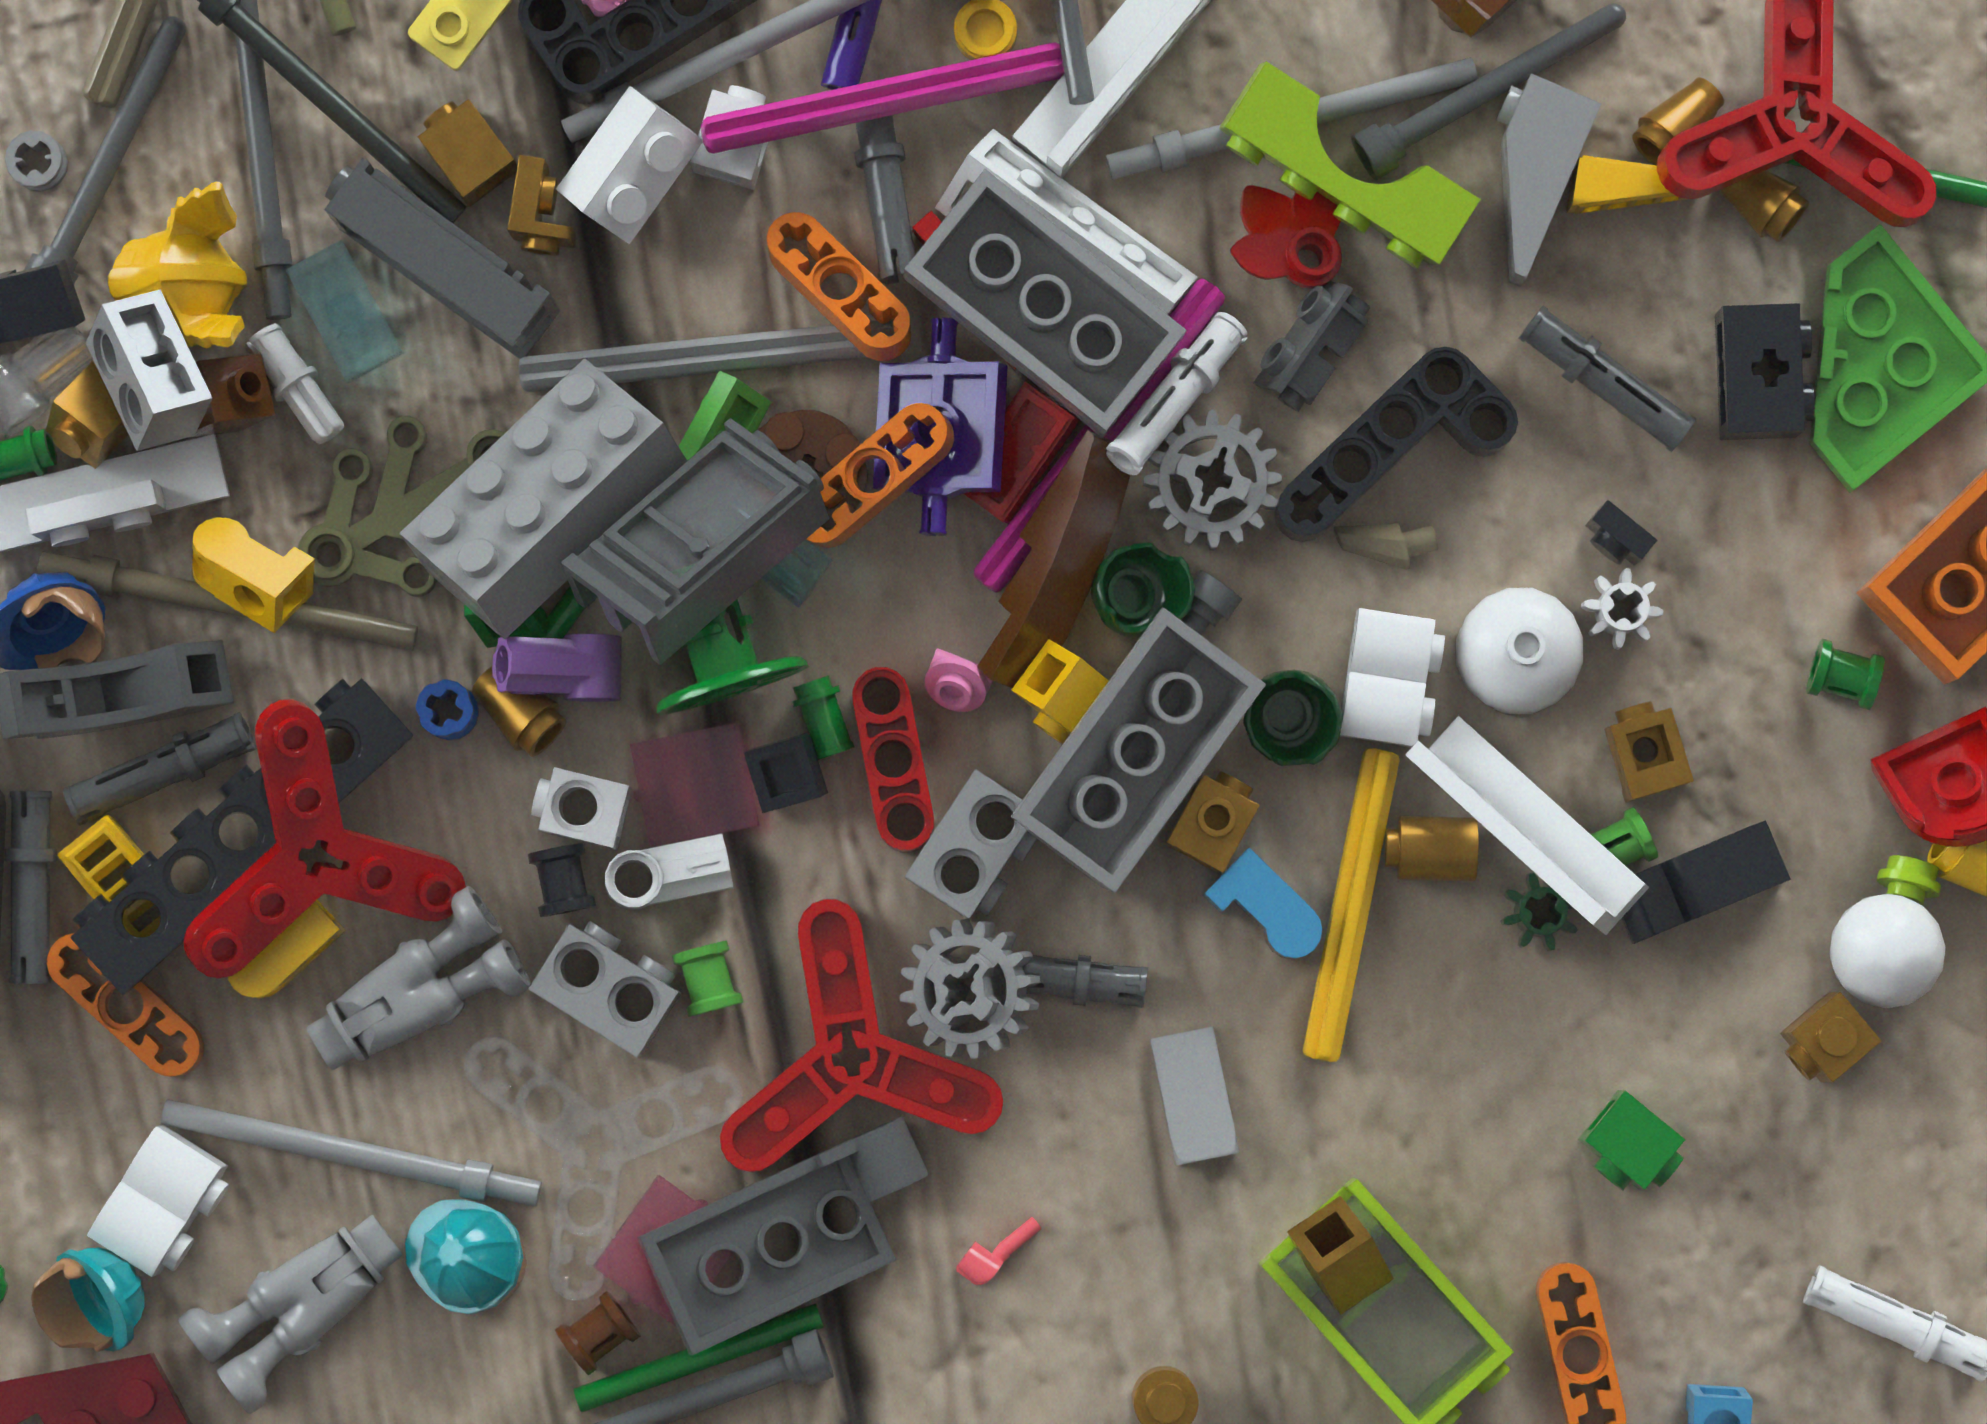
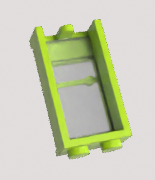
M1352 1177L1315 1212L1341 1196L1372 1236L1394 1280L1340 1315L1310 1275L1289 1236L1258 1264L1403 1424H1453L1463 1413L1457 1404L1474 1388L1481 1395L1493 1388L1510 1371V1368L1504 1361L1514 1351L1357 1178Z

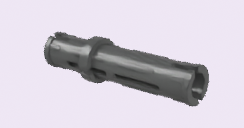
M893 115L856 123L860 149L854 153L856 166L864 170L880 270L879 280L884 284L900 283L896 265L897 256L901 275H904V268L915 256L900 163L906 159L903 144L896 141Z
M1545 306L1539 309L1518 338L1522 342H1527L1563 369L1562 377L1572 384L1575 380H1578L1613 406L1619 413L1629 418L1664 444L1666 449L1671 452L1679 445L1696 421V418L1692 415H1687L1651 388L1646 382L1636 377L1601 351L1599 348L1602 343L1593 336L1588 340L1550 313Z
M240 712L235 713L233 716L219 721V723L188 734L186 731L179 732L172 736L173 742L161 746L159 749L145 755H140L85 781L83 780L63 788L65 801L74 820L81 826L88 821L100 817L102 814L128 805L174 783L188 778L192 782L205 777L206 770L218 766V764L256 750L252 733Z
M10 791L11 849H5V862H11V977H9V983H51V977L47 968V957L50 951V862H57V849H50V798H52V791Z

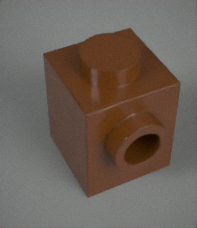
M261 354L205 359L196 362L212 396V400L195 436L191 437L239 432L276 416L271 398V386L266 378Z

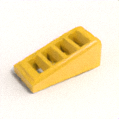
M1582 155L1577 160L1572 171L1567 213L1581 214L1688 199L1679 198L1664 187L1660 182L1656 165Z
M106 815L60 851L57 856L93 899L102 894L110 902L128 884L122 878L110 889H107L101 881L126 860L133 865L145 854L115 817ZM111 840L117 849L91 869L84 860ZM137 900L124 911L123 924L129 934L135 937H147L157 930L161 916L157 917L142 931L134 923L137 918L155 905L153 902Z

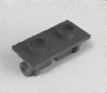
M1330 281L1324 286L1314 287L1301 300L1296 312L1298 319L1286 336L1276 340L1265 352L1260 364L1262 371L1253 384L1257 387L1280 393L1278 399L1299 412L1304 403L1311 405L1336 369L1318 354L1325 346L1336 356L1343 358L1367 325L1368 320L1364 316L1369 311L1370 306L1357 296L1351 294L1354 289L1349 285Z

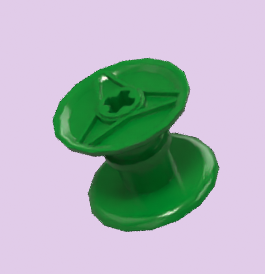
M692 567L674 572L673 574L680 578ZM736 599L680 648H687L698 683L678 690L661 699L657 705V714L677 713L747 693L800 673L807 669L809 665L805 659L799 656L784 657L758 663L747 630L754 626L752 616H743L738 599ZM725 612L729 613L737 640L729 634L724 619Z

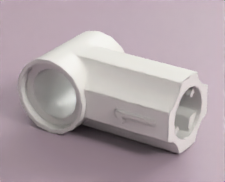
M723 834L643 850H627L617 854L609 862L605 872V888L609 898L617 906L627 910H640L649 905L732 889L733 882ZM639 863L650 871L652 885L645 895L638 898H629L617 890L615 875L623 865Z

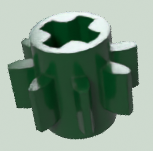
M1533 872L1526 875V884L1529 891L1523 894L1515 890L1505 891L1504 896L1509 901L1515 903L1514 914L1500 920L1501 925L1517 924L1520 930L1523 931L1518 939V946L1521 948L1527 946L1534 936L1542 938L1543 946L1547 951L1555 950L1556 942L1553 933L1561 930L1568 934H1576L1578 930L1573 923L1567 921L1568 909L1573 907L1550 886L1540 887L1538 877ZM1547 896L1552 900L1548 910L1556 916L1554 923H1541L1534 928L1529 924L1533 914L1525 908L1528 900L1536 902Z

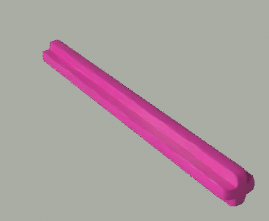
M1053 42L708 116L701 123V137L707 152L714 154L1057 80L1064 75L1060 44Z
M1202 278L1197 280L1171 313L1170 317L1187 330L1183 339L1104 436L1111 441L1116 439L1141 408L1142 404L1172 370V358L1180 349H1189L1210 322L1213 315L1223 305L1225 295L1211 282ZM1087 425L1079 432L974 568L975 578L991 591L996 593L1002 591L1030 553L1032 548L1019 535L1087 430L1096 433Z

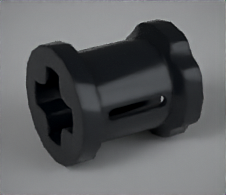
M584 843L565 845L528 854L529 864L537 867L544 904L538 907L540 917L560 915L596 906L595 897L587 894L580 857L586 853Z

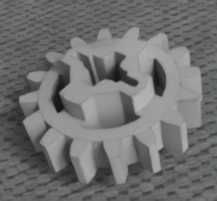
M1208 410L1205 425L1198 427L1189 414L1185 415L1181 420L1183 434L1177 436L1171 431L1163 441L1164 445L1168 448L1166 452L1155 450L1148 459L1151 464L1159 468V473H1152L1143 478V486L1158 489L1159 495L1148 503V509L1150 512L1165 509L1169 515L1162 526V530L1167 533L1178 525L1186 529L1184 545L1189 547L1195 541L1198 534L1206 535L1209 550L1217 549L1220 535L1228 534L1230 540L1236 546L1240 545L1244 541L1241 528L1243 525L1247 524L1258 532L1264 527L1265 523L1257 513L1259 507L1266 510H1275L1278 504L1276 498L1266 493L1267 487H1273L1282 482V474L1269 472L1266 469V465L1277 457L1276 449L1259 451L1256 445L1263 431L1258 427L1247 435L1239 431L1241 416L1235 414L1230 419L1227 426L1218 425L1216 411ZM1204 439H1216L1213 449L1201 455L1193 457L1185 453L1183 455L1180 454L1184 448L1194 442ZM1237 447L1249 459L1254 471L1255 483L1251 482V479L1241 476L1233 458ZM1223 454L1225 458L1221 466L1223 469L1221 479L1225 483L1230 484L1229 489L1218 487L1214 495L1209 496L1206 506L1203 507L1200 505L1204 494L1201 491L1203 481L1196 477L1195 473H1207L1211 465L1216 464L1218 456ZM1169 478H1173L1174 481L1185 486L1191 500L1187 513L1174 499ZM1231 503L1239 507L1241 505L1245 507L1244 510L1230 519L1208 522L1212 511Z
M969 919L953 920L952 934L945 927L932 928L929 932L933 946L914 944L911 948L915 957L920 960L918 967L902 968L901 975L914 981L913 990L900 994L901 1002L915 1003L918 1010L907 1020L909 1026L926 1024L929 1029L925 1034L923 1043L927 1046H934L946 1040L945 1056L948 1057L962 1056L966 1047L971 1059L987 1057L988 1044L995 1051L1007 1050L1011 1046L1006 1032L1025 1034L1029 1027L1020 1017L1021 1012L1038 1010L1039 1007L1037 1001L1026 996L1028 987L1041 983L1040 976L1025 975L1023 966L1032 959V953L1030 951L1014 953L1011 950L1017 937L1012 931L1002 932L994 938L995 924L992 921H978L973 930ZM967 945L980 948L979 952L971 954L966 962L960 957H953L950 954L954 950ZM1003 974H1004L1005 980H1006V987H1007V992H1006V994H1005V986H1004ZM973 977L975 979L970 987L972 992L977 995L975 1000H966L970 989L963 982L965 978ZM973 1016L980 1021L990 1023L989 1026L977 1032L959 1029L962 1024L969 1023Z

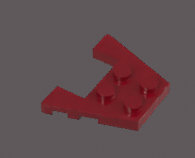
M154 1353L0 1382V1424H19L36 1414L40 1415L44 1424H192Z

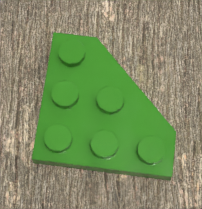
M1881 224L1827 266L1814 392L1815 413L1814 419L1811 422L1809 444L1847 491L1851 493L1987 383V353Z

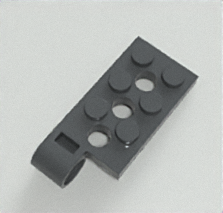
M903 1116L862 1133L637 1237L689 1355L697 1354L896 1261L870 1202L900 1190L929 1175ZM837 1196L849 1200L856 1211V1221L853 1227L844 1234L830 1231L825 1226L822 1218L823 1208L827 1201ZM777 1223L789 1225L798 1236L797 1251L786 1261L773 1259L767 1253L764 1246L766 1232ZM718 1250H726L733 1253L740 1263L739 1278L728 1288H719L713 1285L706 1275L707 1260Z

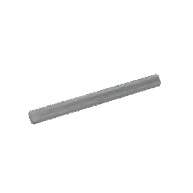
M877 320L870 321L872 337L880 332L888 337L894 335L892 321L886 324H881ZM834 325L525 356L519 360V378L521 387L526 392L551 390L584 358L614 383L713 374L718 373L719 370L722 372L868 357L861 353Z

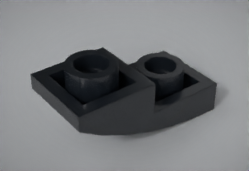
M65 259L19 272L15 269L0 273V344L70 328L86 320Z

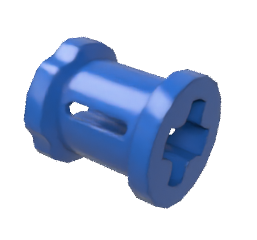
M443 679L437 683L428 684L418 695L416 711L420 716V723L423 728L436 737L448 741L461 739L470 734L476 726L479 717L478 702L474 695L458 682ZM452 694H457L455 705L463 710L462 717L458 722L453 719H447L442 727L437 726L440 715L432 710L433 704L437 699L448 701Z

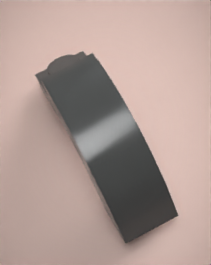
M223 640L172 644L132 656L95 663L0 673V725L3 739L37 736V739L105 731L180 717L234 703Z

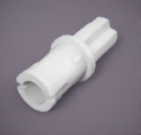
M278 323L271 324L250 337L249 342L245 343L244 346L251 355L261 354L265 374L274 387L272 393L274 399L279 402L286 401L306 432L316 443L323 444L338 435L344 428V422L314 381L318 376L317 370L313 366L307 367L290 344Z

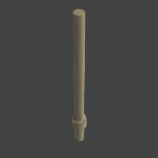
M42 551L39 558L37 574L68 572L76 580L91 585L98 595L113 597L116 591L248 618L215 598L213 594L203 589L195 581L120 567V560L93 555L90 561ZM305 603L283 624L411 651L414 650L418 634V626Z

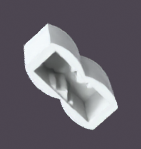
M1361 608L1356 611L1341 707L1343 720L1340 737L1412 748L1417 743L1418 735L1430 736L1435 699L1424 697L1428 672H1440L1445 643L1444 635L1434 634L1435 620Z
M156 1126L138 1151L121 1182L102 1208L87 1236L151 1277L159 1275L164 1267L175 1271L194 1242V1238L186 1234L193 1220L199 1212L209 1217L227 1191L229 1184L221 1180V1177L228 1165L167 1126Z

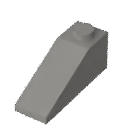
M1532 73L1523 90L1511 85L1496 120L1507 125L1500 141L1508 278L1510 283L1521 287L1529 274L1602 104Z

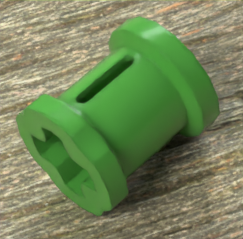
M1634 807L1624 811L1623 819L1591 834L1625 866L1642 858L1648 862L1658 858V852L1652 836L1642 817Z
M727 940L672 955L674 965L682 967L691 1004L686 1007L688 1017L743 1003L742 994L734 992L724 955L730 950Z

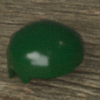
M1144 542L1114 549L1097 567L1090 593L1100 619L1108 628L1122 636L1139 640L1161 608L1167 609L1182 620L1191 611L1196 587L1189 565L1183 557L1168 555L1156 548L1153 543Z
M1286 670L1274 672L1263 677L1261 681L1266 685L1246 711L1243 718V725L1252 747L1279 766L1315 765L1321 762L1336 746L1340 738L1343 716L1335 692L1323 679L1306 671Z

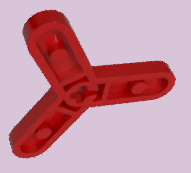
M1766 0L1763 98L1680 132L1665 145L1657 158L1656 170L1660 182L1675 196L1689 200L1702 198L1791 159L1800 163L1879 220L1893 227H1908L1916 224L1933 207L1937 197L1936 184L1930 172L1916 160L1833 103V0ZM1797 98L1801 119L1811 122L1802 133L1796 131L1794 121L1785 119L1795 107Z
M294 699L279 700L268 705L259 715L255 725V740L276 843L196 916L188 926L183 942L185 954L193 966L207 977L220 979L233 976L249 964L323 894L423 921L438 922L453 915L451 908L452 897L456 892L466 888L464 877L458 868L440 855L344 829L325 731L320 717L306 704ZM321 840L320 847L335 859L342 860L343 863L341 868H338L330 862H315L311 871H307V864L299 857V853L302 848L312 849L316 841Z
M823 899L812 903L803 912L798 923V939L816 1045L735 1111L723 1124L720 1144L727 1161L736 1168L748 1172L761 1171L771 1166L857 1094L961 1133L976 1134L992 1127L1000 1117L1003 1107L1001 1088L995 1080L982 1071L880 1034L863 930L857 913L848 904L837 899ZM844 1023L851 1025L852 1038L855 1040L857 1048H868L870 1053V1061L860 1064V1074L856 1076H848L847 1069L844 1066L835 1067L833 1063V1054L843 1050L842 1025Z

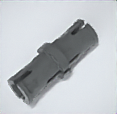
M1033 955L1032 959L1023 966L1025 975L1040 976L1041 982L1033 987H1028L1026 994L1073 999V1005L1086 1006V1001L1137 1006L1138 1008L1144 1007L1148 967L1118 966L1091 962V956L1078 955V960Z

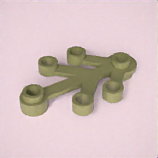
M401 416L391 422L387 430V440L390 448L373 513L352 526L350 524L358 488L368 483L373 473V466L367 455L358 449L348 448L339 452L332 464L335 481L324 523L310 528L302 536L298 544L299 550L315 558L314 583L326 587L338 586L347 582L356 574L399 585L402 590L411 596L422 597L429 594L437 583V580L429 573L428 580L423 587L411 588L406 583L407 571L416 565L423 566L417 557H411L402 562L365 551L364 549L386 536L404 540L400 532L505 433L495 429L479 432L469 442L465 459L405 494L414 457L424 449L427 443V432L422 423L414 417ZM404 425L415 426L419 433L416 443L410 447H401L396 442V433ZM351 457L360 458L364 465L362 474L354 480L345 479L341 473L343 462ZM327 544H336L341 549L340 561L331 567L323 566L319 561L321 548Z

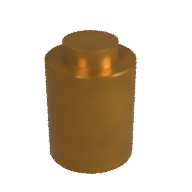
M1399 816L1397 829H1386L1385 867H1397L1398 880L1476 881L1479 846L1478 822L1474 817Z
M1157 1366L1147 1370L1138 1378L1132 1391V1405L1141 1424H1191L1197 1415L1199 1407L1197 1391L1187 1375L1174 1367Z

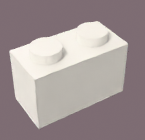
M629 86L556 190L581 212L630 244L703 143V139L674 116Z

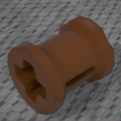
M608 1291L599 1296L600 1304L574 1324L568 1326L563 1323L555 1329L565 1348L587 1375L597 1370L596 1362L623 1341L627 1339L634 1342L641 1337L627 1313Z

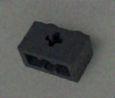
M1800 303L1722 306L1715 314L1720 440L1796 438L1805 431V421H1813L1815 413L1813 384L1803 383L1802 358L1811 357L1812 330L1809 320H1800ZM1763 357H1767L1769 368L1779 369L1780 375L1769 384V387H1765L1763 376L1753 375L1752 369L1762 361Z

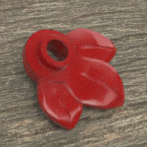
M1247 185L1242 191L1240 216L1244 228L1249 235L1238 240L1230 248V252L1241 268L1257 278L1271 280L1286 277L1293 284L1307 289L1324 286L1336 276L1342 263L1341 248L1334 237L1341 221L1332 215L1338 205L1316 192L1312 200L1296 192L1290 199L1284 194L1264 187ZM1310 250L1315 253L1319 261L1318 266L1309 268L1303 265L1299 259V251Z

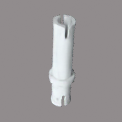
M1225 312L1215 313L1211 318V322L1190 348L1180 349L1172 358V370L1142 404L1141 408L1116 439L1106 447V450H1108L1106 452L1107 457L1118 469L1129 475L1139 474L1143 469V465L1176 427L1177 423L1201 393L1207 394L1211 392L1218 384L1220 379L1218 372L1239 346L1243 345L1247 340V331L1236 318Z
M1819 1265L1816 1269V1277H1812L1803 1303L1829 1312L1883 1338L1899 1343L1915 1351L1914 1357L1927 1363L1931 1358L1962 1371V1373L1974 1377L1980 1382H1983L1987 1377V1340L1945 1322L1947 1316L1933 1311L1931 1315L1926 1314L1859 1283L1843 1278Z

